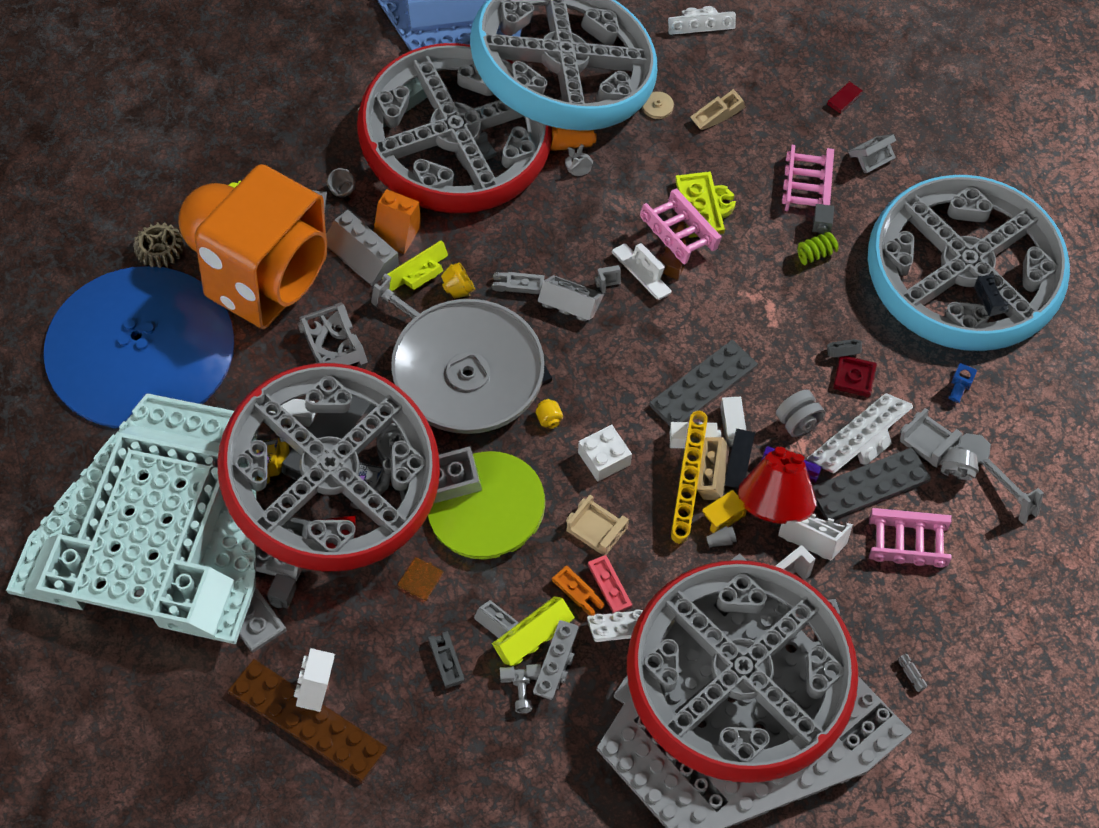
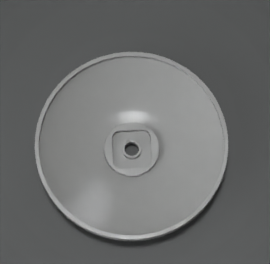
M479 299L447 301L430 307L417 315L408 323L398 337L391 362L394 384L414 401L429 425L444 431L463 434L491 431L507 425L518 418L535 400L544 376L542 346L530 325L510 309ZM466 370H471L473 374L470 376H466L463 374V372Z

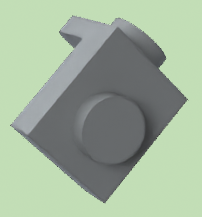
M619 265L597 269L598 276L595 277V283L597 288L600 287L602 294L606 293V286L621 284V269Z

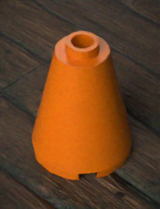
M552 127L550 151L567 150L568 147L576 149L581 144L584 145L583 148L591 147L593 143H596L597 134L594 133V130H568Z

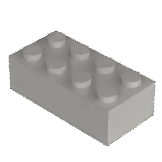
M470 447L439 455V486L434 503L482 491ZM415 463L410 464L413 468H419V465ZM397 477L399 481L406 480L404 477ZM408 488L403 491H400L402 501L405 498Z

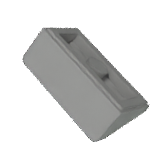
M491 600L479 607L474 617L476 621L498 638L519 623Z

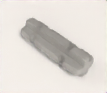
M901 655L898 658V662L901 667H904L903 670L911 683H914L913 686L916 691L921 692L926 689L927 684L924 679L920 678L922 676L914 663L910 662L909 655Z

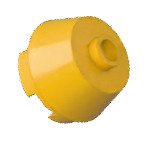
M460 262L450 264L441 275L444 282L442 284L447 294L450 293L454 299L470 296V293L475 290L472 280L469 279L466 270Z

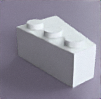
M812 514L802 522L793 520L787 521L786 524H781L778 536L788 542L799 546L802 545L806 550L814 552L830 561L848 543L853 524L849 523L846 526L836 524L834 519L828 518V521L815 518L816 514Z

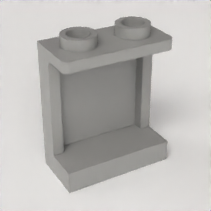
M925 408L921 413L917 412L909 424H905L902 427L900 442L908 448L913 447L919 456L937 468L950 448H957L961 444L963 433L957 429L951 433L928 416L929 410Z

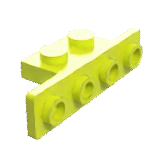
M437 242L387 274L391 277L389 289L393 291L406 284L415 290L443 272V268L438 262L448 256L444 242Z

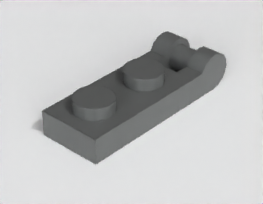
M448 631L442 632V635L436 637L434 635L428 637L445 689L465 683V678ZM444 643L445 646L438 647V644Z

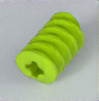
M825 232L823 235L820 234L817 237L811 238V240L808 239L805 242H800L797 246L798 256L803 265H807L808 261L810 263L814 262V258L819 260L820 255L823 258L826 257L827 253L832 255L833 250L837 253L839 249L836 238L830 232Z

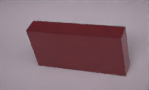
M849 81L828 100L827 105L841 114L862 95L863 90Z

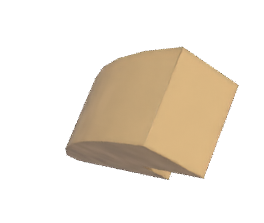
M733 89L721 99L719 96L690 118L700 130L727 120L746 108L743 99Z

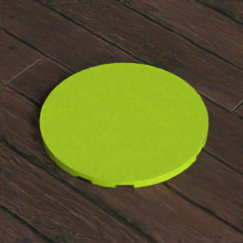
M502 452L474 453L473 456L482 491L433 503L428 518L436 537L441 543L450 548L451 551L473 559H492L519 549L532 534L536 533L545 512V494L538 475L523 460Z

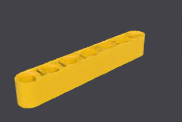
M702 411L693 412L688 423L671 530V538L678 544L687 541L691 529L707 427V415ZM699 419L703 424L697 425L693 420ZM696 437L700 442L693 443L690 438ZM693 455L697 460L690 461L687 457ZM692 474L694 479L688 480L684 475ZM688 492L691 494V498L686 499L681 494ZM684 510L688 513V516L681 517L678 512ZM678 529H682L685 531L686 534L684 536H679L676 534L675 531Z

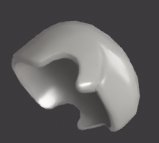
M338 168L328 175L327 186L336 197L344 198L355 190L356 182L349 170Z

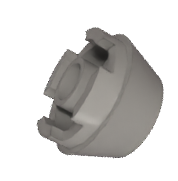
M950 448L940 462L942 465L941 473L947 476L950 473L961 480H972V478H975L976 473H979L977 455L967 448Z

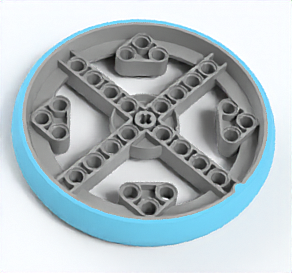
M487 0L479 9L472 24L470 35L472 58L486 86L511 109L539 123L568 130H596L610 127L634 115L647 102L653 92L658 70L657 56L652 40L641 22L616 0ZM534 5H545L550 33L543 39L508 36L515 34L530 23ZM567 8L583 13L582 28L605 45L586 43L581 37L571 33ZM499 25H500V30H501V32H502L503 34H505V35H498V34H496ZM618 36L626 47L609 45L614 44ZM501 59L516 60V62L512 64L509 71ZM520 61L543 63L546 68L557 73L562 101L543 95L547 86V80ZM586 67L621 70L615 72L600 84L595 97V103L584 102L579 73ZM623 71H632L631 79Z
M972 175L941 176L909 187L896 196L881 212L874 224L868 244V266L871 280L879 298L888 311L900 323L920 337L949 348L967 351H987L1020 343L1040 331L1053 318L1064 301L1070 277L1068 251L1061 232L1052 218L1026 194L1005 183L985 177ZM950 202L947 213L949 217L957 220L985 222L988 220L992 208L1012 219L982 239L973 236L960 237L930 207ZM910 221L942 252V267L907 290L900 276H906L910 272L914 255V236L908 231L901 232V230ZM1026 234L1030 235L1036 247L1028 249L1023 260V287L1030 292L1038 290L1030 303L995 271V256ZM994 274L995 285L1003 300L1008 301L1009 310L1005 312L1008 318L987 323L989 316L983 305L951 302L946 309L944 317L931 311L924 305L955 283L960 286L974 287L978 276Z

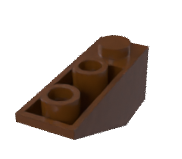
M681 221L678 228L675 227L673 229V232L678 233L684 230V222ZM685 237L680 239L686 245ZM665 245L664 254H660L658 261L665 267L663 274L679 280L686 264L677 259L675 254Z

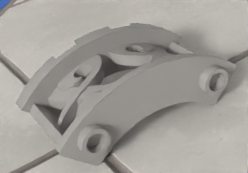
M342 302L299 317V330L301 333H305L316 360L315 364L338 363L351 365L359 362L362 365L368 363L362 344L356 334L354 335L350 332V329L353 327ZM336 311L326 320L324 314ZM319 316L324 325L321 326L319 322L314 321L316 329H311L308 325V320ZM337 328L342 329L340 332H336ZM328 332L334 338L346 339L340 344L338 352H331L322 348Z

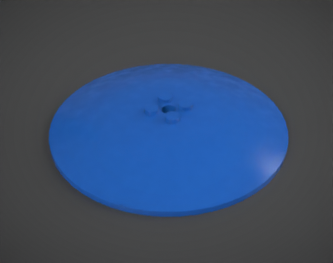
M151 266L131 267L107 273L90 281L74 292L63 303L53 317L46 334L44 364L54 391L67 407L91 422L120 429L119 426L123 421L126 422L133 414V409L146 394L197 404L205 403L221 385L230 368L234 353V332L226 308L204 295L202 282L198 279L169 268ZM134 335H141V336H142V337H141L140 339H138V340H133V339H132V337H133Z

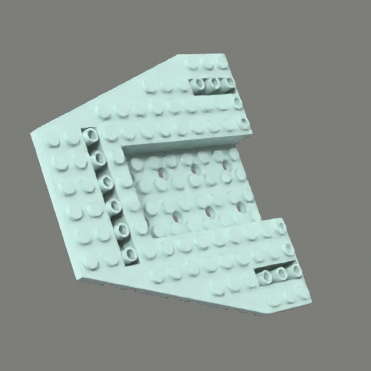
M146 394L133 409V414L126 422L123 421L119 426V431L115 435L113 434L95 455L91 465L81 472V477L77 482H73L54 505V510L48 517L43 518L40 522V527L29 535L6 591L12 595L83 610L85 604L88 603L153 618L160 628L236 644L255 591L256 545L246 537L233 520L219 486V446L224 430L234 411ZM257 431L251 442L257 440ZM241 463L238 465L241 468L248 467L246 463ZM142 474H149L147 479L139 480ZM180 481L186 482L184 487H176ZM252 489V492L256 498V491ZM128 509H135L132 515H125V512ZM165 517H172V521L170 523H162ZM116 544L121 545L118 551L111 552L112 546ZM158 553V557L155 560H149L150 554ZM100 581H106V585L103 588H96ZM137 590H144V594L142 596L134 597V594Z

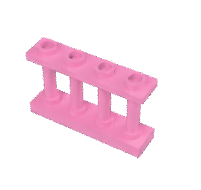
M792 145L791 150L787 151L786 161L789 162V165H786L784 175L788 177L784 179L783 190H786V194L783 193L782 204H785V211L789 210L790 203L816 206V204L830 205L834 149L827 148L826 155H822V157L795 153V145ZM794 160L820 163L821 166H824V169L819 171L794 168ZM793 175L817 177L823 180V184L792 182ZM791 189L819 192V194H822V198L811 199L791 196Z
M677 188L671 191L668 202L652 209L647 203L643 204L640 217L683 264L688 263L692 251L704 245L711 251L718 249L722 238L721 235ZM671 208L678 214L666 221H663L658 216ZM681 221H684L689 226L678 233H674L669 228ZM692 233H695L700 238V240L687 246L680 240Z
M872 508L869 524L876 525V547L871 548L869 559L877 562L894 561L897 564L914 563L918 566L925 564L934 565L938 568L949 565L951 554H944V531L949 529L951 515ZM885 525L896 527V549L884 548ZM905 527L916 529V551L904 550ZM924 529L935 531L936 553L924 552Z

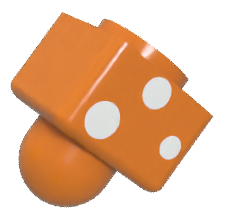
M260 164L254 167L235 188L221 183H210L193 190L181 205L178 220L179 229L187 245L197 252L204 295L261 329H266L286 306L294 304L307 292L326 260L327 238L323 196L267 165Z

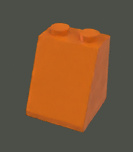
M386 189L377 205L373 232L395 251L405 254L421 228L419 202Z

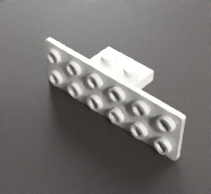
M887 393L884 394L819 449L814 451L807 460L822 466V469L831 473L837 472L856 455H858L860 464L867 465L892 444L888 428L913 408L912 403Z
M643 610L588 616L587 621L594 641L602 642L631 638L633 629ZM673 620V621L671 622V624L669 625V627L667 628V630H666V632H665V634H664V636H663L661 642L664 640V638H665L666 635L668 634V632H669V630L671 629L672 625L674 624L675 620Z

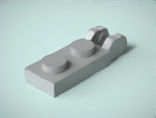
M496 272L493 275V279L500 282H493L491 288L500 292L506 290L509 292L540 294L545 275Z

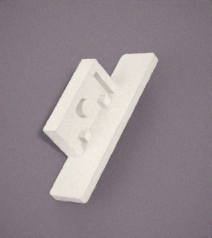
M705 6L703 9L687 8L682 10V16L668 18V33L670 35L736 28V14L734 11L718 13L712 6Z
M642 243L636 245L634 251L627 244H622L612 250V254L657 300L671 294L670 288L661 280L665 267Z

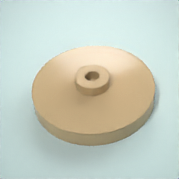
M652 92L642 108L647 116L654 119H663L672 113L674 102L666 93Z

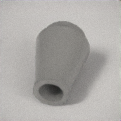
M726 526L706 536L709 548L733 545V542H737L732 526Z

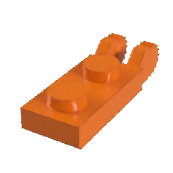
M567 565L552 577V581L579 607H582L583 611L589 616L595 615L594 609L587 603L589 599L599 609L604 607V603L594 593L595 591Z

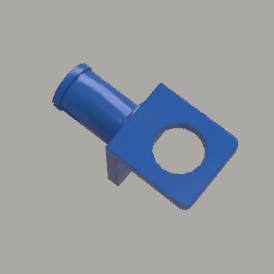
M962 363L959 364L951 382L955 385L949 400L960 403L965 388L970 389L977 372L976 369ZM967 370L971 376L969 379L963 378L959 375L960 372Z

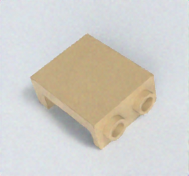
M589 495L587 499L583 498L581 500L578 510L568 516L566 520L567 532L604 556L608 554L628 529L629 519L623 515L620 519L596 504L593 501V496Z

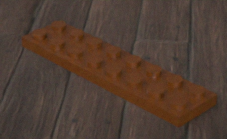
M253 659L228 690L229 694L363 783L388 750L387 746L323 704L320 712L297 707L298 698L294 697L296 686Z

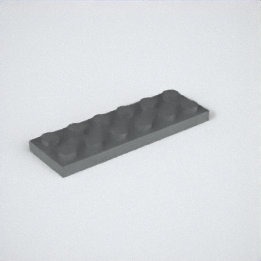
M732 339L650 401L649 406L669 426L671 422H687L690 420L693 412L702 411L754 371L758 367V363Z
M911 447L812 487L816 497V504L825 520L828 521V518L836 520L930 482L931 477L915 450Z

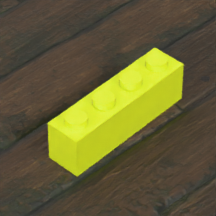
M554 596L494 641L492 645L504 664L515 666L521 663L523 657L528 653L535 652L541 643L553 638L560 620L570 623L575 617L564 599Z

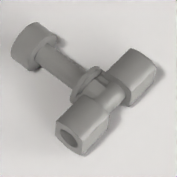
M541 664L526 665L527 669L514 670V666L500 667L501 683L513 682L515 686H518L519 700L515 702V711L517 713L532 711V703L530 700H527L526 685L530 683V680L538 679Z

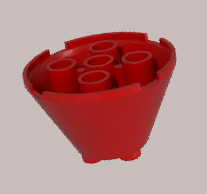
M776 447L774 451L769 452L739 486L738 498L744 503L743 507L754 516L773 523L786 524L787 521L797 520V522H802L808 519L815 511L816 497L804 462L805 457L802 454L788 451L784 447Z

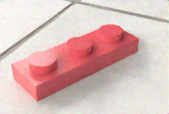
M607 555L589 561L588 567L612 613L631 609L632 603Z

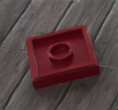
M849 356L839 357L833 389L870 397L877 363Z

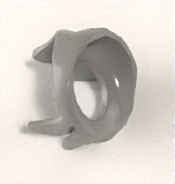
M583 144L578 147L576 153L573 148L568 147L569 156L565 159V166L568 172L574 176L588 174L593 165L591 157L588 154L582 153Z

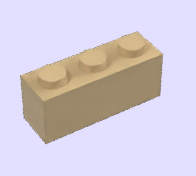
M705 437L697 484V491L703 500H718L723 496L729 455V446L723 437Z

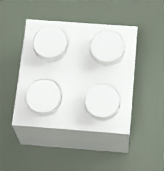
M613 425L580 440L578 443V453L597 482L631 465L632 453Z
M310 648L309 656H304L301 668L305 670H300L297 683L301 685L296 686L294 697L298 698L297 707L321 711L335 654Z

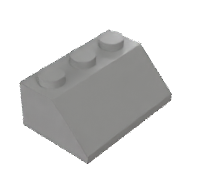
M553 275L544 280L538 302L542 303V306L552 309L554 307L559 309V312L562 314L576 315L577 319L587 321L594 317L604 293L602 294L596 290Z

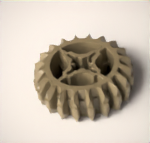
M157 222L154 226L150 224L149 228L143 226V231H138V236L134 239L135 255L145 266L150 265L151 267L158 266L161 268L162 265H165L168 268V263L174 264L175 259L180 260V254H183V237L177 228L174 229L172 224L167 226L165 222L162 225ZM169 240L173 242L171 246L168 245ZM146 245H149L148 251L145 249Z

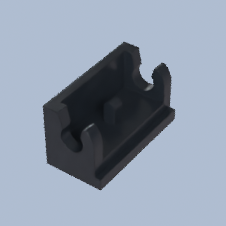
M994 274L978 276L974 285L989 317L1008 312L1009 310L1008 301L1003 300L995 285Z

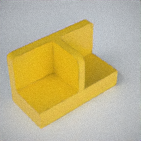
M734 490L703 509V514L711 522L710 531L712 533L726 526L729 527L746 515L747 510L743 507L744 503L738 498Z

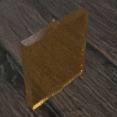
M415 557L398 583V586L410 592V595H416L427 601L443 576L444 571L433 566L431 562L427 563Z

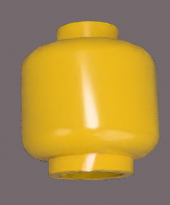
M551 399L543 400L538 404L535 413L541 426L549 427L550 429L558 427L563 419V413L559 404Z

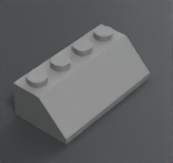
M349 210L336 218L326 233L327 248L371 286L380 281L385 273L388 274L399 265L398 252Z

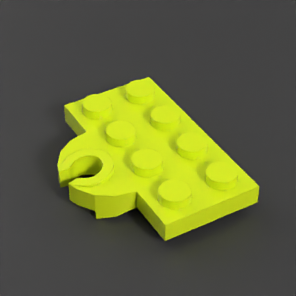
M711 172L676 175L677 189L719 234H724L723 218L732 214L736 201L728 204L722 202L723 200H734V194L728 189V186H714ZM695 233L688 235L689 238L698 237Z

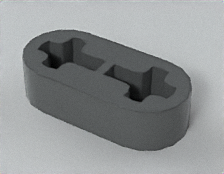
M856 339L827 344V355L830 357L855 355L862 352V341Z

